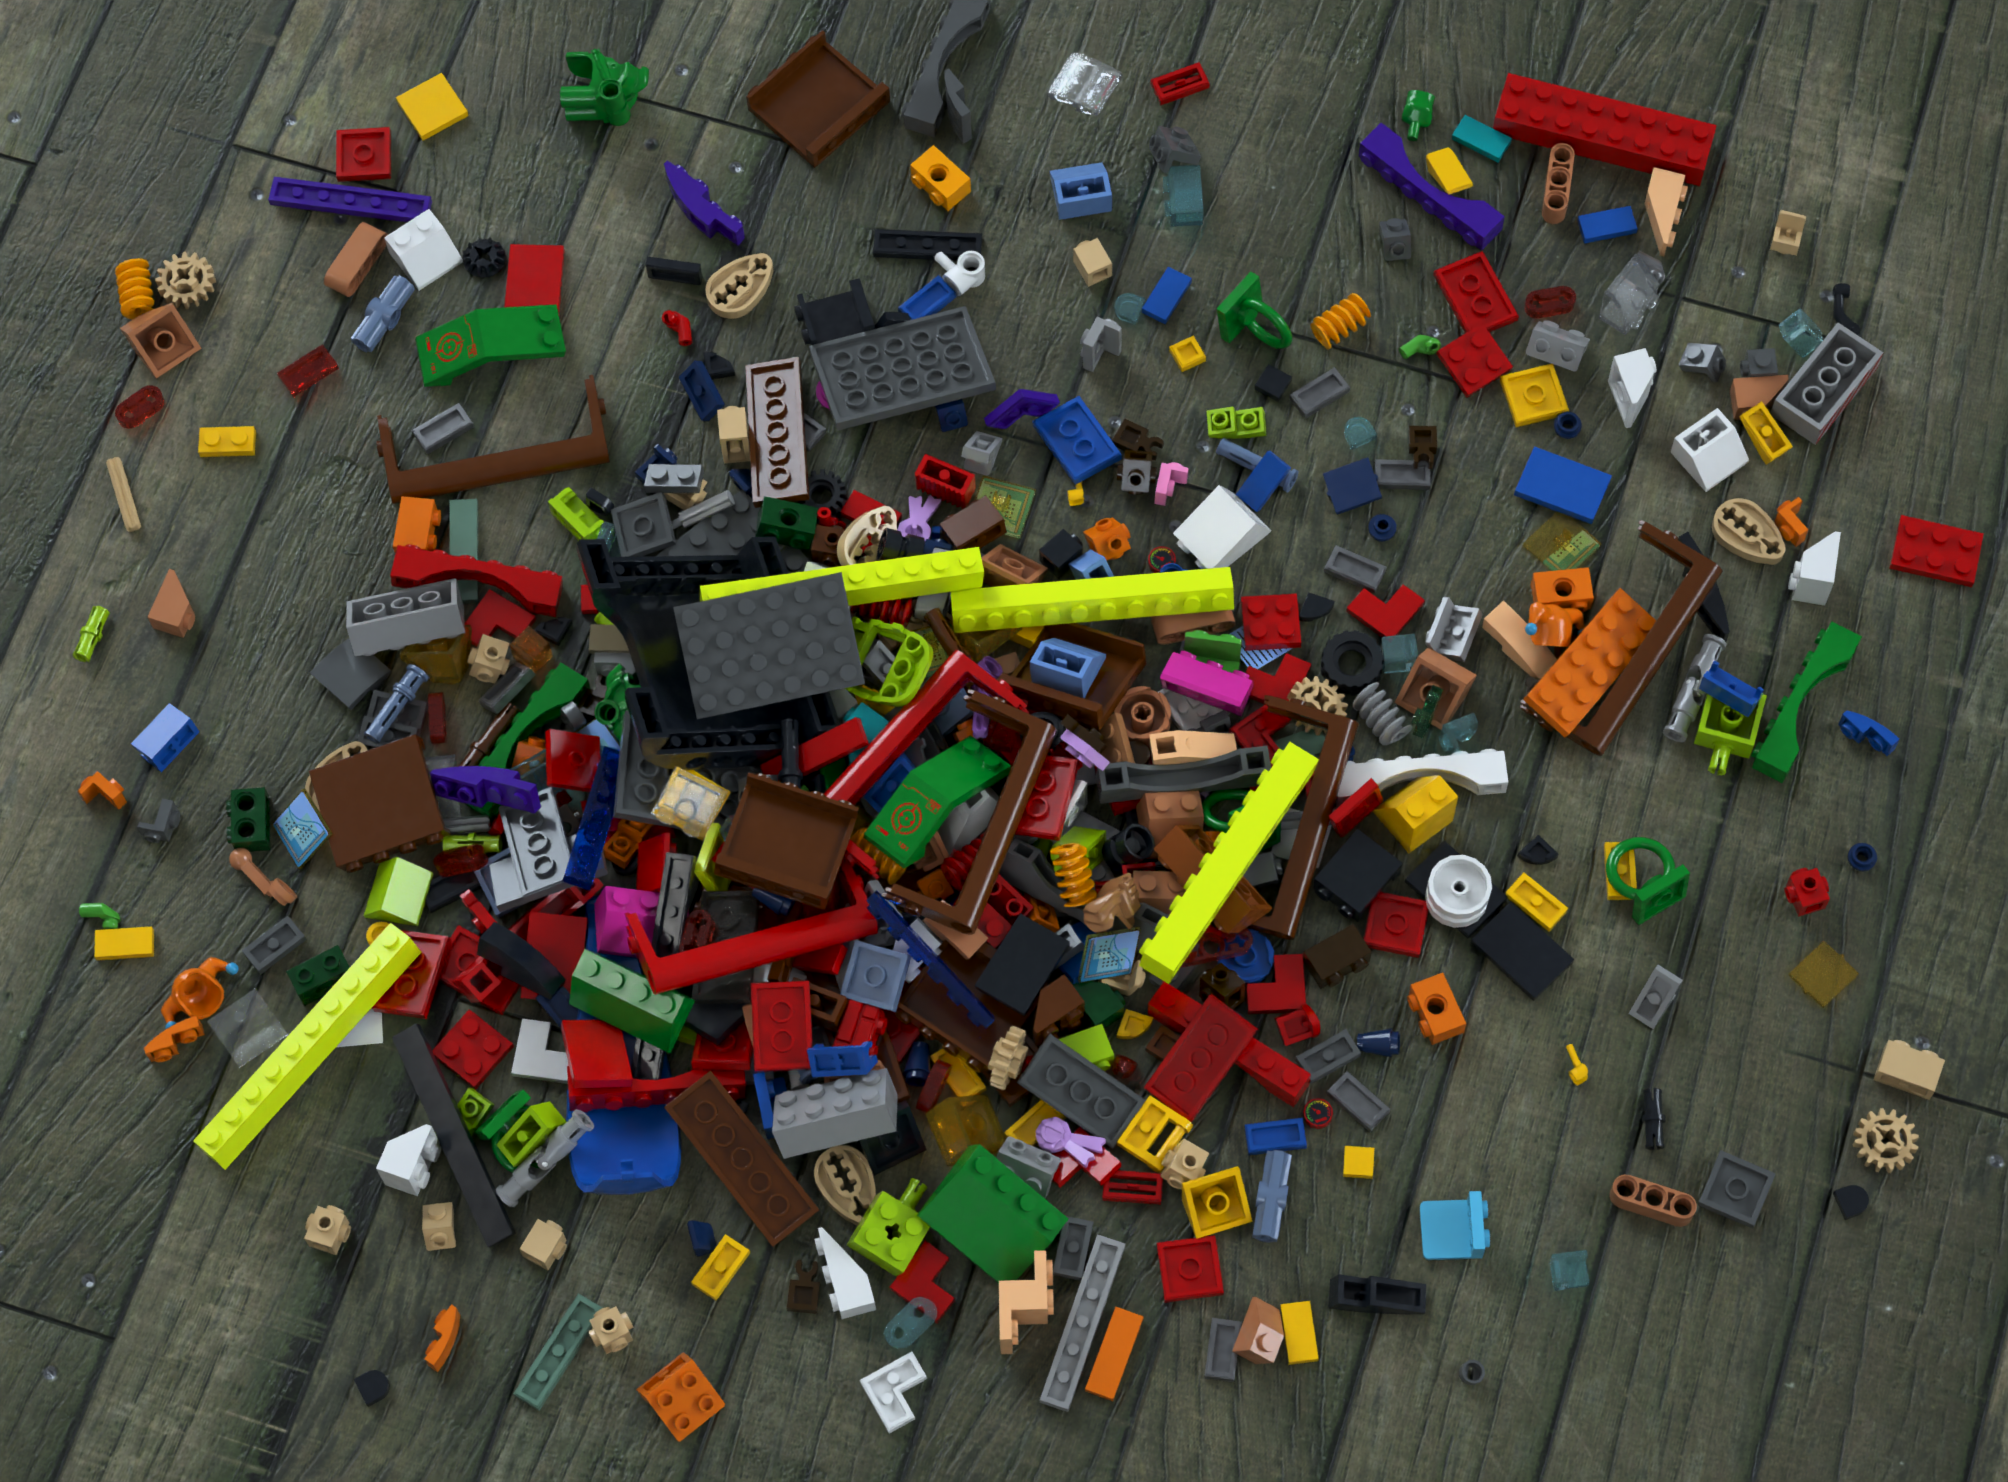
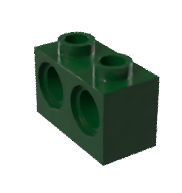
M265 787L231 790V800L226 801L227 816L231 817V826H228L226 830L228 844L232 843L234 849L245 848L249 852L270 850V797ZM248 803L254 804L250 810L242 811L244 805ZM254 830L251 836L242 837L245 831Z

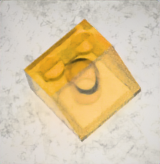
M987 1095L948 1097L925 1114L947 1166H954L970 1145L980 1144L991 1154H994L1000 1150L1006 1140Z

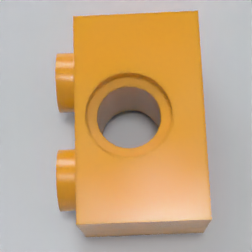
M934 145L910 164L912 183L918 189L923 188L929 194L934 204L943 206L947 211L952 209L971 192V178ZM937 178H942V179H944L943 181H939V182L934 181V180L937 179Z

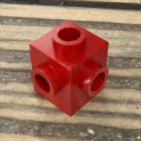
M1801 868L1794 871L1784 888L1787 901L1790 904L1793 903L1798 917L1825 909L1830 900L1827 893L1829 892L1828 882L1824 876H1820L1818 868L1811 870Z

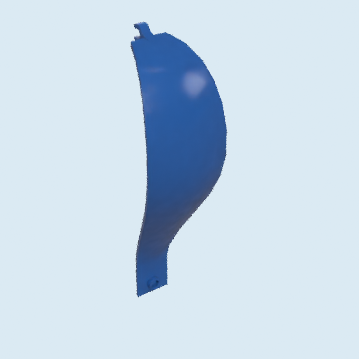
M592 896L584 904L585 917L588 918L586 949L597 952L594 903L599 896ZM599 953L643 975L638 958ZM578 1009L577 1020H600ZM622 1030L631 1068L636 1037ZM666 1051L661 1079L672 1077ZM567 1089L566 1122L572 1117V1112H573V1111H570V1108H569L568 1089ZM666 1104L651 1105L646 1108L636 1106L621 1107L617 1110H609L607 1108L592 1109L591 1111L584 1112L594 1123V1129L591 1132L587 1131L577 1141V1146L569 1153L571 1171L577 1186L584 1193L602 1195H631L673 1186L678 1178L681 1165V1129L664 1108Z

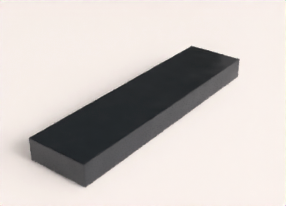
M875 229L873 257L935 260V255L938 252H943L950 260L958 261V258L964 252L976 251L980 254L982 252V233Z

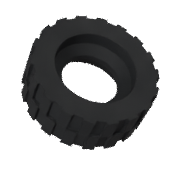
M1353 630V632L1343 631L1341 634H1336L1333 636V639H1329L1326 643V648L1323 649L1321 659L1322 676L1324 675V678L1329 680L1331 687L1337 685V691L1340 694L1356 696L1368 685L1379 682L1384 662L1382 649L1378 646L1377 641L1369 637L1367 633L1363 634ZM1347 651H1357L1364 656L1366 667L1358 675H1347L1339 668V657Z

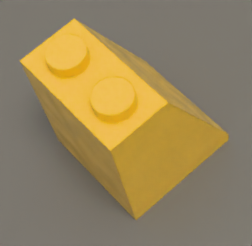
M1440 775L1417 777L1373 810V813L1409 854L1453 822L1458 795Z

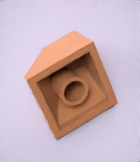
M172 303L142 313L120 328L133 350L156 379L202 349Z

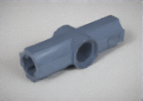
M394 275L380 297L373 298L368 304L364 320L351 337L352 343L366 353L372 352L385 332L392 330L397 325L401 309L415 290L414 285L406 278Z
M1267 1151L1265 1156L1263 1178L1259 1182L1255 1205L1257 1212L1252 1238L1262 1242H1277L1279 1237L1282 1212H1285L1289 1188L1287 1181L1292 1155L1284 1151Z

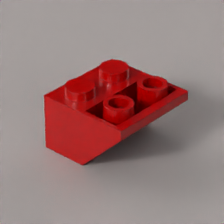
M663 833L639 843L636 890L660 893L666 852L678 853L677 843L672 842L670 833Z
M999 874L977 928L988 937L986 943L996 948L1004 940L1020 913L1026 916L1034 907Z

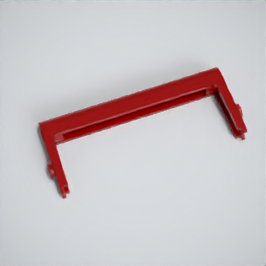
M955 650L918 690L914 698L902 707L824 792V795L836 801H849L855 806L968 682L974 683L991 697L1002 698L1008 705L1029 713L1026 709L1027 705L1012 693L1013 688L1003 679L997 681L961 651ZM850 840L843 859L851 866L857 864L877 880L879 878L877 873L880 870L875 866L877 862Z
M844 859L840 866L842 872L838 873L837 877L848 899L849 907L661 958L656 956L637 914L625 913L627 923L629 924L625 926L629 936L627 937L631 954L636 953L654 995L875 935L878 933V924L875 913L864 892L862 877L856 875L852 866Z

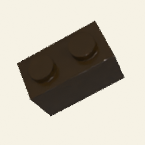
M1354 924L1305 950L1303 962L1320 989L1327 985L1329 987L1336 986L1343 981V976L1352 971L1359 973L1369 965L1368 962H1370L1372 952Z

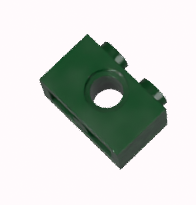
M764 496L758 512L755 537H776L778 544L809 550L815 535L818 508Z
M336 945L287 970L286 973L303 1005L306 1006L325 996L350 967L340 947Z

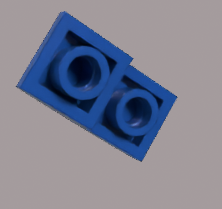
M1845 711L1838 724L1842 733L1847 738L1854 739L1859 744L1867 737L1871 746L1879 752L1882 751L1886 756L1895 750L1899 742V738L1886 727L1855 712Z

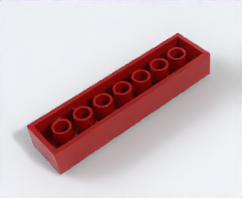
M1508 73L1494 118L1493 129L1512 139L1550 149L1556 144L1565 143L1573 148L1575 155L1652 174L1653 168L1684 174L1685 183L1700 186L1717 125Z

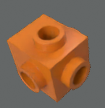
M1113 517L1101 519L1096 522L1094 527L1083 531L1089 548L1104 556L1106 561L1118 559L1123 556L1125 551L1131 549L1128 539L1131 538L1128 528L1124 523L1120 524Z

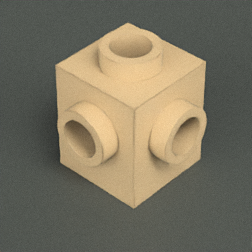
M483 634L477 648L472 647L467 660V663L471 664L469 675L476 677L482 682L495 684L500 674H506L510 659L505 658L509 643Z
M1183 1139L1174 1147L1173 1151L1170 1149L1166 1153L1161 1163L1165 1168L1160 1177L1167 1180L1168 1184L1172 1187L1182 1189V1183L1204 1176L1206 1170L1202 1167L1209 1153Z
M328 1205L327 1208L317 1206L315 1213H311L307 1219L305 1226L307 1233L304 1239L309 1247L337 1255L341 1243L347 1241L351 1231V1226H349V1221L344 1215V1211Z
M616 1306L611 1309L609 1307L600 1309L593 1315L594 1318L589 1320L593 1328L588 1331L596 1347L602 1345L606 1355L625 1348L629 1342L633 1341L629 1330L634 1327L626 1312L620 1314ZM614 1325L613 1329L606 1330V1328Z

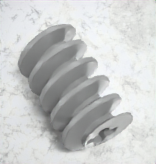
M1376 682L1368 685L1358 694L1353 702V708L1356 711H1360L1359 716L1362 719H1366V725L1369 728H1373L1372 733L1379 737V742L1382 745H1389L1405 737L1412 730L1413 726L1411 724L1405 727L1402 726L1406 721V717H1395L1400 709L1398 707L1389 709L1393 700L1391 698L1385 701L1382 700L1386 695V691L1381 690L1376 693L1375 690L1380 685V683Z

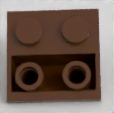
M1065 974L1040 990L1033 1028L1034 1043L1038 1048L1049 1034L1059 1039L1066 1032L1073 1033L1077 1031L1085 1020V1001Z

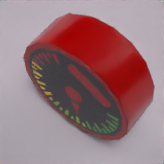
M1156 547L1150 552L1148 557V565L1153 573H1160L1161 568L1168 563L1176 564V556L1168 547Z
M1320 1098L1310 1100L1304 1108V1120L1311 1128H1325L1332 1120L1333 1110L1331 1105L1326 1100Z

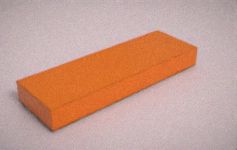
M1115 1307L1085 1392L1114 1401L1144 1316Z

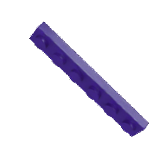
M282 177L273 178L268 199L270 205L401 222L411 221L421 213L431 209L432 205L431 196Z

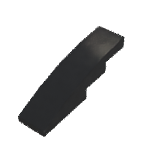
M1689 532L1679 536L1678 541L1703 555ZM1684 567L1682 574L1684 578L1690 570L1687 567ZM1716 582L1697 610V614L1713 635L1722 638L1726 642L1730 630L1725 605Z

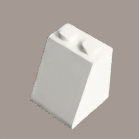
M1218 485L1173 534L1179 539L1176 544L1185 553L1189 554L1192 552L1197 558L1195 563L1200 569L1230 566L1267 536L1271 530L1235 493Z

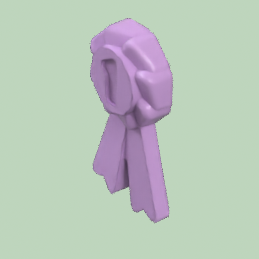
M930 495L924 506L921 507L922 496L917 498L909 496L910 518L900 522L897 530L901 531L903 537L907 534L924 537L926 542V539H930L931 528L927 522L940 507L941 499H934Z
M1058 1117L1042 1120L1035 1131L1038 1146L1042 1150L1049 1153L1065 1150L1085 1168H1087L1090 1161L1095 1160L1094 1154L1090 1151L1101 1154L1103 1153L1102 1146L1106 1143L1105 1138L1071 1133L1068 1123Z

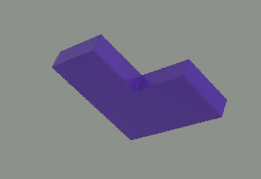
M1019 389L989 413L984 420L988 427L1007 429L1023 415L1043 416L1055 408L1060 401L1057 394Z

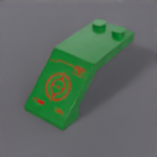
M557 304L476 309L423 333L415 339L424 387L451 385L453 378L492 361L564 357L566 353Z
M970 735L911 770L865 831L863 838L905 869L924 857L926 845L956 806L1008 776L1011 765Z

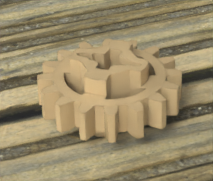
M183 252L181 258L173 254V261L164 260L165 269L158 268L157 270L160 276L155 278L160 296H163L167 304L173 302L175 308H178L180 304H184L185 309H189L190 303H194L198 307L200 306L198 300L202 298L207 301L208 296L206 293L214 292L212 285L216 283V278L213 274L214 270L211 264L208 265L205 257L199 260L195 252L191 257H188L187 253Z
M1315 676L1312 682L1305 677L1301 683L1298 681L1295 683L1287 696L1289 701L1291 698L1300 699L1307 703L1306 706L1344 717L1347 716L1345 710L1348 704L1342 702L1345 694H1337L1338 686H1328V679L1321 683L1318 676ZM1297 721L1295 724L1297 727L1303 724L1306 733L1314 729L1316 736H1319L1322 730L1325 733L1327 732L1325 729Z
M1015 1026L1010 1027L1006 1037H1001L999 1042H996L988 1064V1069L992 1070L990 1086L1005 1090L1010 1083V1079H1016L1017 1075L1020 1074L1028 1052V1047L1024 1046L1025 1030Z
M1880 1108L1878 1116L1870 1111L1867 1115V1120L1861 1118L1858 1123L1860 1128H1856L1853 1133L1858 1138L1853 1142V1147L1861 1149L1856 1155L1857 1158L1865 1156L1867 1158L1865 1166L1868 1167L1872 1163L1875 1164L1876 1172H1879L1882 1167H1886V1171L1891 1173L1894 1166L1902 1170L1905 1166L1904 1161L1910 1164L1914 1158L1911 1153H1916L1918 1150V1146L1913 1143L1918 1140L1919 1135L1911 1134L1915 1127L1914 1123L1906 1125L1904 1122L1907 1116L1904 1114L1897 1118L1896 1110L1894 1109L1889 1115H1886L1884 1108ZM1900 1132L1903 1135L1904 1142L1900 1139ZM1886 1137L1890 1140V1142L1884 1144L1881 1140L1885 1139ZM1867 1139L1871 1141L1872 1149L1868 1146Z

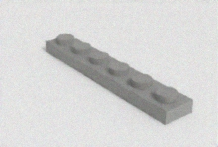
M1097 1234L1040 1397V1403L1066 1412L1069 1411L1125 1249V1243Z

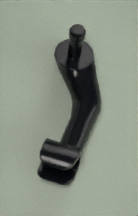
M1846 283L1836 284L1832 290L1834 298L1833 317L1837 323L1859 335V325L1854 323L1844 311V298H1849L1850 285Z

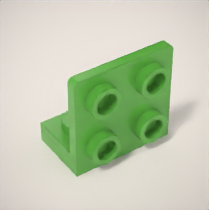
M1194 630L1185 634L1184 651L1196 655L1197 661L1207 663V660H1211L1223 665L1222 670L1233 673L1234 670H1239L1242 639L1230 634L1217 636L1209 635L1202 630Z

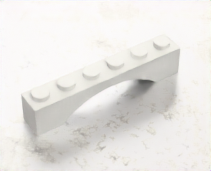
M1485 749L1480 751V753L1468 754L1466 751H1458L1448 756L1427 754L1423 758L1413 759L1410 756H1401L1390 761H1383V759L1379 758L1370 759L1366 763L1348 761L1336 798V807L1345 802L1370 778L1378 784L1380 792L1390 786L1414 780L1417 777L1440 775L1445 781L1462 786L1476 795L1506 793L1508 776L1504 751Z

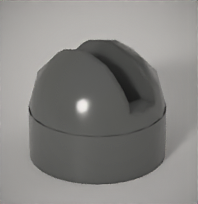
M1468 1360L1461 1365L1459 1370L1460 1379L1467 1385H1475L1481 1382L1485 1376V1369L1477 1360ZM1469 1366L1473 1367L1470 1379L1467 1378Z

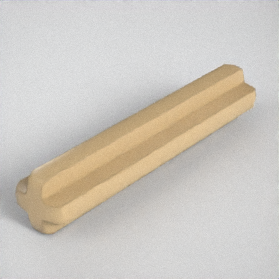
M119 457L108 459L106 464L125 528L128 532L139 530L141 524L122 461Z

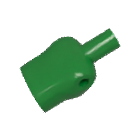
M1410 90L1407 94L1401 120L1410 125L1407 135L1409 141H1417L1420 127H1429L1431 124L1435 96L1431 93Z

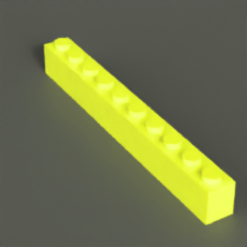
M979 547L703 585L700 586V602L842 572L848 605L853 606L980 588L983 585L984 568Z
M1230 567L952 591L954 633L1234 610V589Z
M1291 742L1288 743L1284 750L1280 748L1277 750L1270 762L1273 764L1270 771L1264 769L1256 782L1259 787L1255 792L1253 790L1248 792L1242 802V805L1245 807L1241 813L1237 810L1234 812L1227 824L1230 826L1227 833L1221 831L1213 846L1216 849L1212 854L1208 852L1205 854L1198 866L1201 868L1198 875L1196 876L1192 873L1184 886V889L1187 891L1182 897L1177 895L1169 907V910L1172 911L1169 917L1163 916L1154 929L1157 934L1153 940L1147 938L1139 951L1142 954L1140 967L1168 984L1171 982L1313 775L1319 761L1318 758Z
M390 923L193 1142L206 1155L226 1170L421 954L420 949L412 939Z

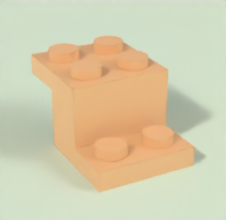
M1034 1251L1035 1280L999 1281L1001 1354H1013V1345H1019L1018 1325L1048 1324V1315H1054L1053 1289H1047V1286H1053L1052 1260H1046V1251Z

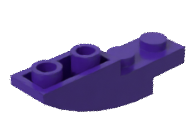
M668 160L664 163L671 193L686 217L710 239L716 232H719L738 246L745 239L742 222L736 216H729L724 213L716 202L710 201L709 188L702 180L693 179L678 164L673 165Z
M458 766L434 769L430 772L435 795L480 808L489 801L534 814L541 808L536 784L522 781L518 771L485 766Z

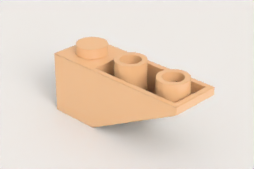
M1653 168L1645 199V207L1660 256L1664 257L1666 248H1672L1676 232L1671 231L1673 224L1678 225L1682 209L1677 208L1679 201L1684 202L1688 186L1683 185L1684 174Z
M1176 730L1149 734L1153 765L1196 762L1237 750L1235 736L1231 733Z

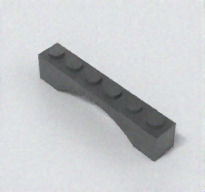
M950 0L949 13L947 16L944 15L940 22L939 36L934 37L931 42V54L928 59L925 58L921 65V77L913 83L910 102L906 101L903 106L901 116L904 117L905 129L935 138L944 117L943 100L939 92V78L943 66L949 55L961 42L982 30L991 9L990 0Z
M1268 746L1237 749L1214 758L1183 764L1146 765L1127 761L1109 763L1103 771L1097 767L1096 783L1099 802L1103 804L1138 800L1145 793L1199 791L1201 793L1259 786L1256 784L1264 769L1270 771L1271 763Z
M1015 838L1010 845L999 874L1012 887L1020 889L1034 899L1041 900L1055 907L1058 911L1080 920L1084 924L1083 909L1087 904L1076 907H1064V904L1069 899L1060 898L1059 895L1067 889L1057 887V883L1064 880V878L1055 876L1056 871H1054L1042 850ZM1144 902L1140 903L1141 907L1134 915L1135 923L1130 930L1117 916L1114 918L1112 928L1107 930V935L1139 931L1136 951L1138 952L1147 938L1153 940L1157 934L1154 929L1163 916L1169 917L1168 914Z

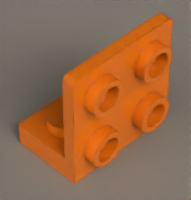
M684 1352L636 1389L641 1397L651 1405L674 1438L679 1442L725 1406L724 1401L693 1359Z

